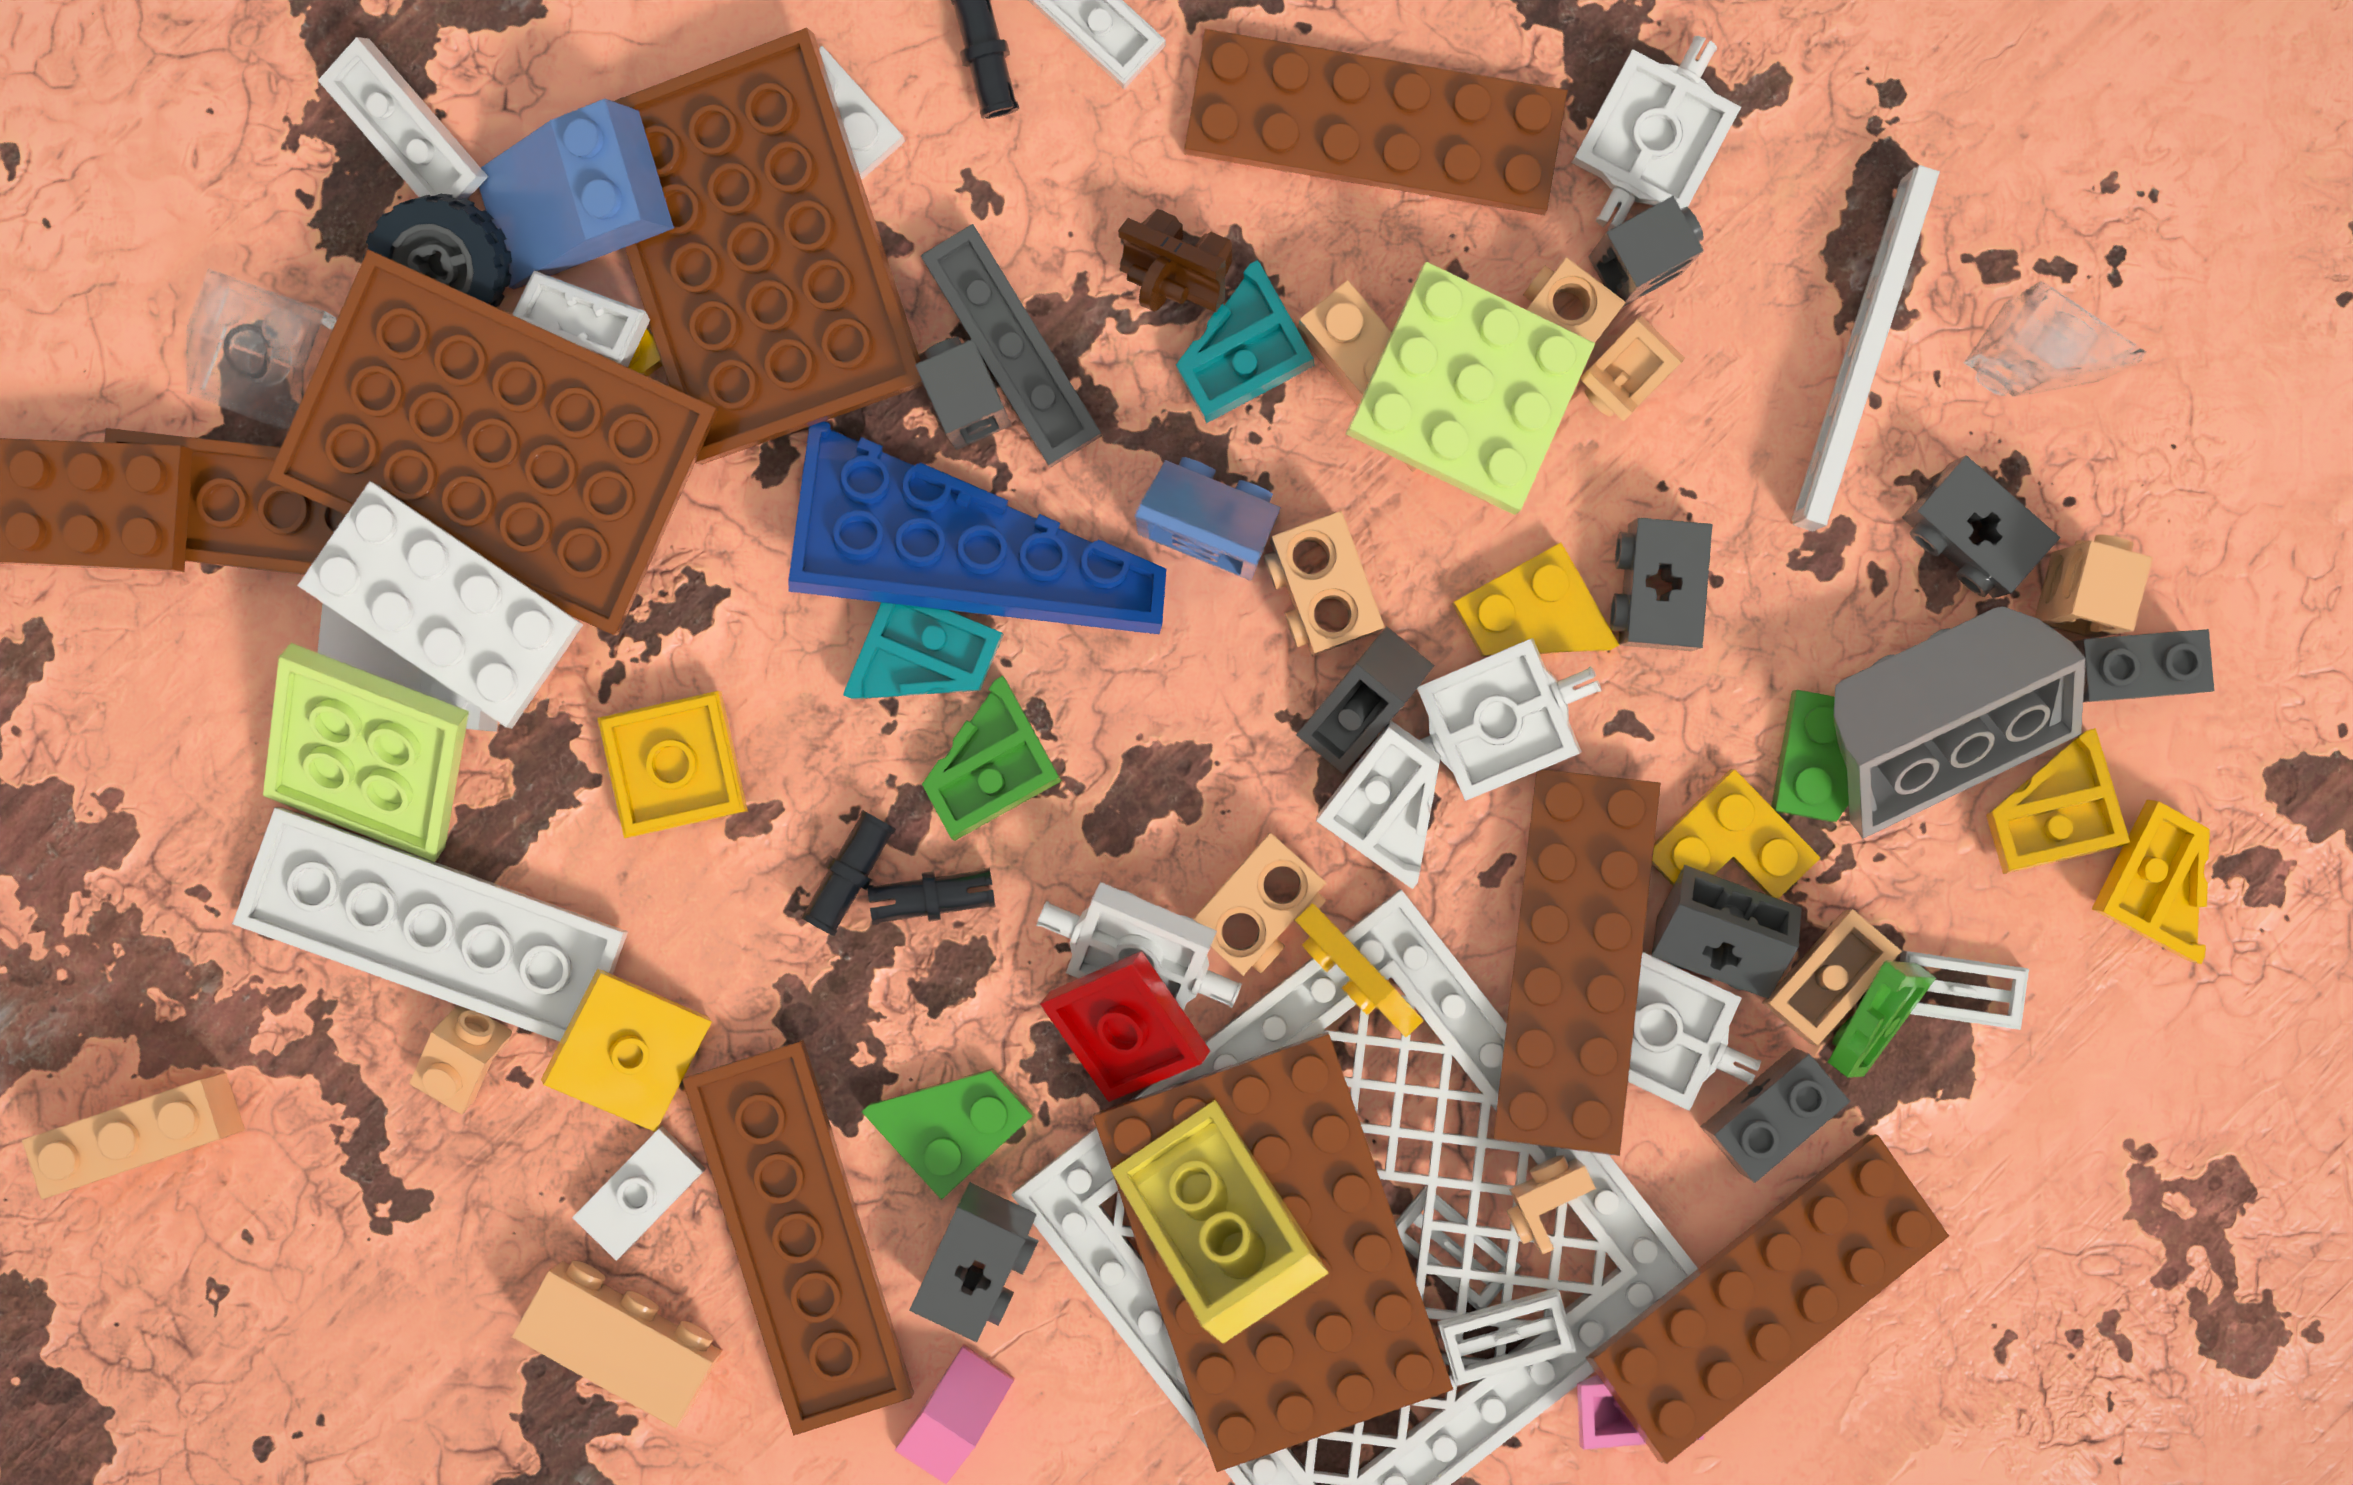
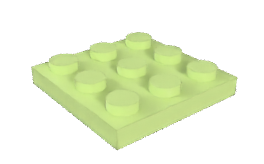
M1426 261L1419 271L1345 434L1516 515L1524 505L1595 343Z
M290 643L278 660L263 796L435 862L446 846L469 711Z

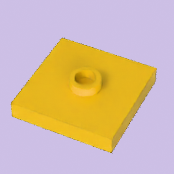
M721 691L597 718L624 838L636 837L748 811Z
M597 968L541 1081L544 1086L656 1132L712 1021L708 1016Z

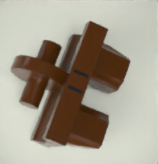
M1158 208L1143 223L1127 218L1119 228V238L1123 240L1124 244L1120 271L1127 273V281L1141 286L1139 302L1142 307L1155 312L1161 308L1168 298L1180 304L1188 300L1213 312H1217L1225 301V277L1232 264V243L1230 239L1209 232L1204 234L1195 246L1182 241L1183 224L1179 222L1176 216Z

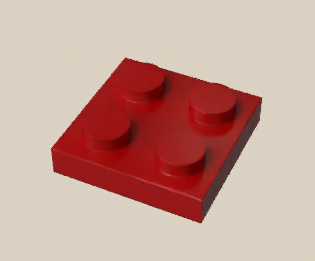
M1142 951L1051 990L1040 1003L1108 1102L1199 1066L1210 1053V1049Z

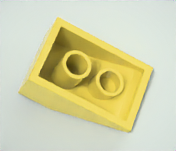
M1216 1100L1111 1169L1115 1179L1200 1324L1222 1343H1225L1329 1273L1298 1222Z

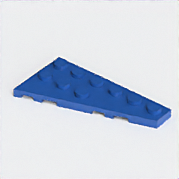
M825 421L809 426L789 572L788 592L1160 634L1163 623L1166 568L1099 539L1090 542L1060 529V522L1041 514L1034 518L1008 506V500L923 463L911 465L883 453V446L862 437L858 442L832 431L831 424Z

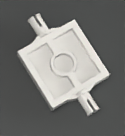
M1694 36L1679 67L1676 65L1660 64L1632 49L1571 162L1601 178L1612 189L1600 215L1596 218V222L1602 227L1607 224L1615 207H1618V211L1608 230L1622 224L1634 201L1655 206L1674 196L1681 209L1689 206L1741 109V106L1714 93L1707 83L1701 79L1714 52L1717 51V46L1712 41L1708 42L1700 58L1696 61L1695 58L1706 38Z
M1531 638L1419 686L1417 690L1429 715L1430 736L1422 738L1420 741L1441 755V761L1453 772L1465 801L1580 754L1582 751L1569 723L1568 704L1593 693L1601 692L1602 689L1599 680L1578 689L1574 688L1575 685L1596 677L1592 666L1557 681V678L1545 667L1535 641Z
M1102 882L1099 883L1090 907L1084 910L1081 916L1046 901L1036 924L1038 927L1041 926L1071 939L1072 957L1066 974L1078 979L1142 951L1183 1011L1186 1003L1194 999L1198 993L1232 1008L1242 986L1241 982L1238 983L1208 970L1209 961L1207 953L1217 932L1216 930L1197 923L1190 917L1178 915L1142 900L1130 892L1121 891Z
M1642 952L1628 1082L1689 1111L1703 1082L1716 1071V1068L1751 1085L1756 1075L1735 1066L1733 1063L1738 1062L1758 1072L1761 1060H1756L1727 1046L1729 1025L1742 998Z

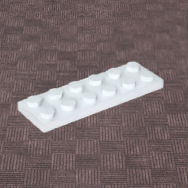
M280 807L274 808L232 923L241 928L559 1042L597 968L613 975L628 931Z

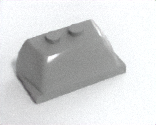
M2002 606L1993 608L1951 629L1939 630L1926 641L1896 655L1884 656L1871 667L1847 677L1835 685L1834 721L1837 742L1847 767L1850 823L1862 839L2081 735L2086 658L2075 645L2040 619Z

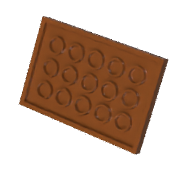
M806 27L613 101L636 109L640 113L674 229L625 247L644 309L650 318L649 325L669 387L719 409L695 463L706 464L924 386L915 364L921 362L815 35L810 29Z
M368 249L267 480L347 515L367 484L371 481L570 616L615 636L620 633L719 409Z
M1328 1032L1093 1113V1119L1110 1168L1113 1169L1216 1100L1298 1222L1329 1272L1225 1343H1222L1200 1324L1115 1179L1216 1472L1454 1390Z

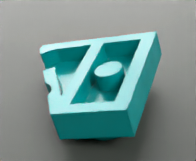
M1258 260L1249 264L1243 272L1244 279L1226 304H1222L1217 312L1213 313L1207 322V329L1200 339L1191 343L1176 364L1178 373L1206 424L1315 366L1312 354Z
M881 602L843 695L855 700L980 691L1004 634L949 610Z

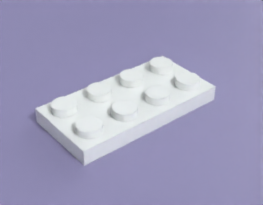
M371 481L367 484L297 585L481 711L511 729L584 625Z

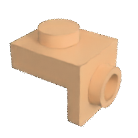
M1640 316L1580 379L1588 387L1585 390L1586 397L1600 412L1607 416H1612L1615 413L1621 420L1625 421L1683 362L1685 357L1647 320Z
M457 1005L431 1032L409 1084L463 1115L475 1101L492 1060L508 1043L512 1031L487 1015Z
M1564 1155L1548 1159L1530 1170L1532 1179L1509 1189L1516 1203V1206L1506 1210L1521 1243L1524 1245L1533 1240L1542 1255L1554 1250L1539 1215L1596 1189L1586 1166L1577 1158L1568 1162Z

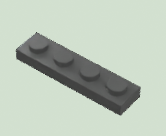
M974 224L920 255L970 339H974L981 357L1049 468L1102 437L1094 420Z

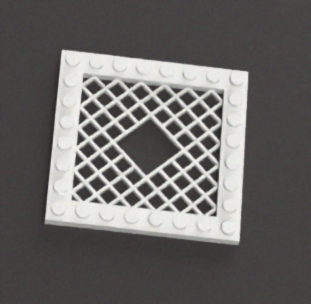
M1400 889L1343 933V935L1386 980L1390 977L1405 994L1401 996L1413 1009L1415 1007L1443 1044L1410 1040L1411 1033L1406 1038L1401 1033L1400 1039L1367 1035L1369 1015L1367 1016L1361 1008L1357 1034L1324 1030L1355 1006L1356 1003L1341 988L1350 978L1337 964L1326 972L1311 958L1205 1041L1210 1049V1053L1201 1065L1149 1085L1131 1100L1325 1032L1329 1033L1331 1040L1356 1043L1352 1077L1344 1076L1347 1086L1351 1087L1350 1095L1356 1112L1358 1110L1360 1088L1394 1092L1390 1126L1360 1122L1364 1133L1389 1136L1385 1169L1376 1168L1379 1178L1427 1185L1415 1279L1422 1301L1426 1274L1460 1278L1456 1311L1425 1307L1428 1318L1444 1320L1469 1313L1466 1312L1470 1279L1503 1283L1501 1303L1512 1300L1513 1285L1546 1288V1291L1557 1288L1562 1291L1584 1293L1565 1308L1577 1352L1473 1381L1457 1394V1386L1453 1380L1447 1355L1441 1353L1444 1364L1449 1365L1448 1375L1454 1390L1446 1392L1445 1398L1432 1397L1412 1404L1414 1406L1438 1409L1407 1432L1410 1412L1409 1405L1400 1408L1397 1436L1363 1432V1421L1354 1424L1353 1431L1340 1429L1309 1440L1307 1442L1305 1467L1291 1449L1286 1448L1226 1469L1225 1472L1236 1485H1318L1317 1483L1333 1485H1451L1575 1388L1577 1383L1582 1382L1594 1373V1369L1585 1357L1698 1269L1610 1155L1487 1138L1490 1107L1492 1106L1497 1112L1507 1024L1406 894ZM1365 1044L1399 1048L1395 1082L1361 1078ZM1409 1050L1443 1054L1439 1088L1405 1084ZM1452 1056L1481 1093L1449 1089ZM1404 1093L1437 1097L1433 1131L1400 1127ZM1447 1099L1481 1103L1477 1137L1443 1132ZM1095 1127L1013 1191L1011 1196L1019 1206L1037 1214L1033 1222L1035 1227L1208 1448L1142 1257L1125 1237H1134L1131 1226L1123 1225L1125 1208L1119 1191L1114 1221L1101 1206L1105 1200L1118 1191L1098 1130ZM1398 1137L1432 1141L1428 1175L1394 1171ZM1442 1143L1475 1146L1472 1180L1438 1176ZM1486 1148L1519 1152L1515 1185L1482 1181ZM1529 1154L1537 1165L1560 1155H1564L1567 1162L1577 1158L1586 1166L1596 1188L1567 1202L1596 1240L1564 1236L1567 1203L1556 1207L1553 1234H1547L1554 1248L1551 1251L1548 1278L1515 1274L1518 1242L1520 1239L1511 1222L1510 1229L1476 1225L1480 1192L1511 1195L1509 1189L1526 1182ZM1437 1186L1470 1190L1466 1224L1433 1220ZM1514 1199L1512 1207L1516 1206ZM1431 1230L1465 1234L1461 1267L1428 1263ZM1475 1235L1508 1239L1504 1273L1471 1269ZM1562 1246L1595 1250L1591 1283L1558 1279ZM1607 1253L1617 1268L1603 1278L1605 1256ZM1551 1308L1544 1309L1543 1317L1552 1315ZM1512 1318L1488 1326L1498 1327V1330L1533 1320ZM1557 1329L1528 1337L1509 1353L1559 1339ZM1463 1333L1455 1335L1457 1342L1463 1340ZM1506 1344L1495 1347L1494 1357L1505 1354ZM1461 1356L1463 1366L1487 1360ZM1318 1438L1352 1442L1348 1475L1314 1470ZM1361 1444L1388 1447L1358 1471Z

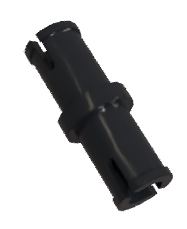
M951 0L955 8L965 47L960 51L963 66L970 67L981 109V118L992 119L1019 110V105L1015 99L1005 60L1010 55L1007 40L1000 39L991 1Z
M862 810L859 820L837 857L829 856L824 865L829 870L806 911L800 917L824 932L835 936L838 926L860 889L863 888L867 891V886L873 881L868 875L896 829Z
M990 868L935 877L934 871L922 873V879L879 886L868 885L867 891L870 903L887 900L896 901L893 905L870 908L872 924L879 925L882 922L928 916V920L931 922L941 920L942 913L983 907L993 908L995 907L993 890L975 893L967 892L969 888L992 885Z

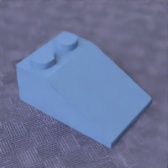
M602 99L548 121L481 167L488 176L479 186L485 209L494 218L492 222L498 229H502L506 237L504 242L507 251H511L512 263L509 264V274H512L509 286L511 289L527 285L533 271L551 276L674 229L639 111L608 99Z
M1182 457L1179 465L1165 460L1136 512L1135 519L1138 535L1251 581L1281 508L1270 503L1273 493L1243 480L1238 481L1236 488L1213 480L1216 472L1215 469L1187 457Z

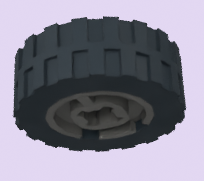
M429 194L394 206L391 212L383 214L376 221L378 224L376 229L369 232L366 240L369 250L494 307L500 306L505 298L503 295L504 290L510 286L512 274H509V264L512 263L511 251H507L504 242L506 237L502 229H498L492 222L494 218L486 210H479L474 206V202L466 198L455 199L452 198L453 195L438 194L434 196Z

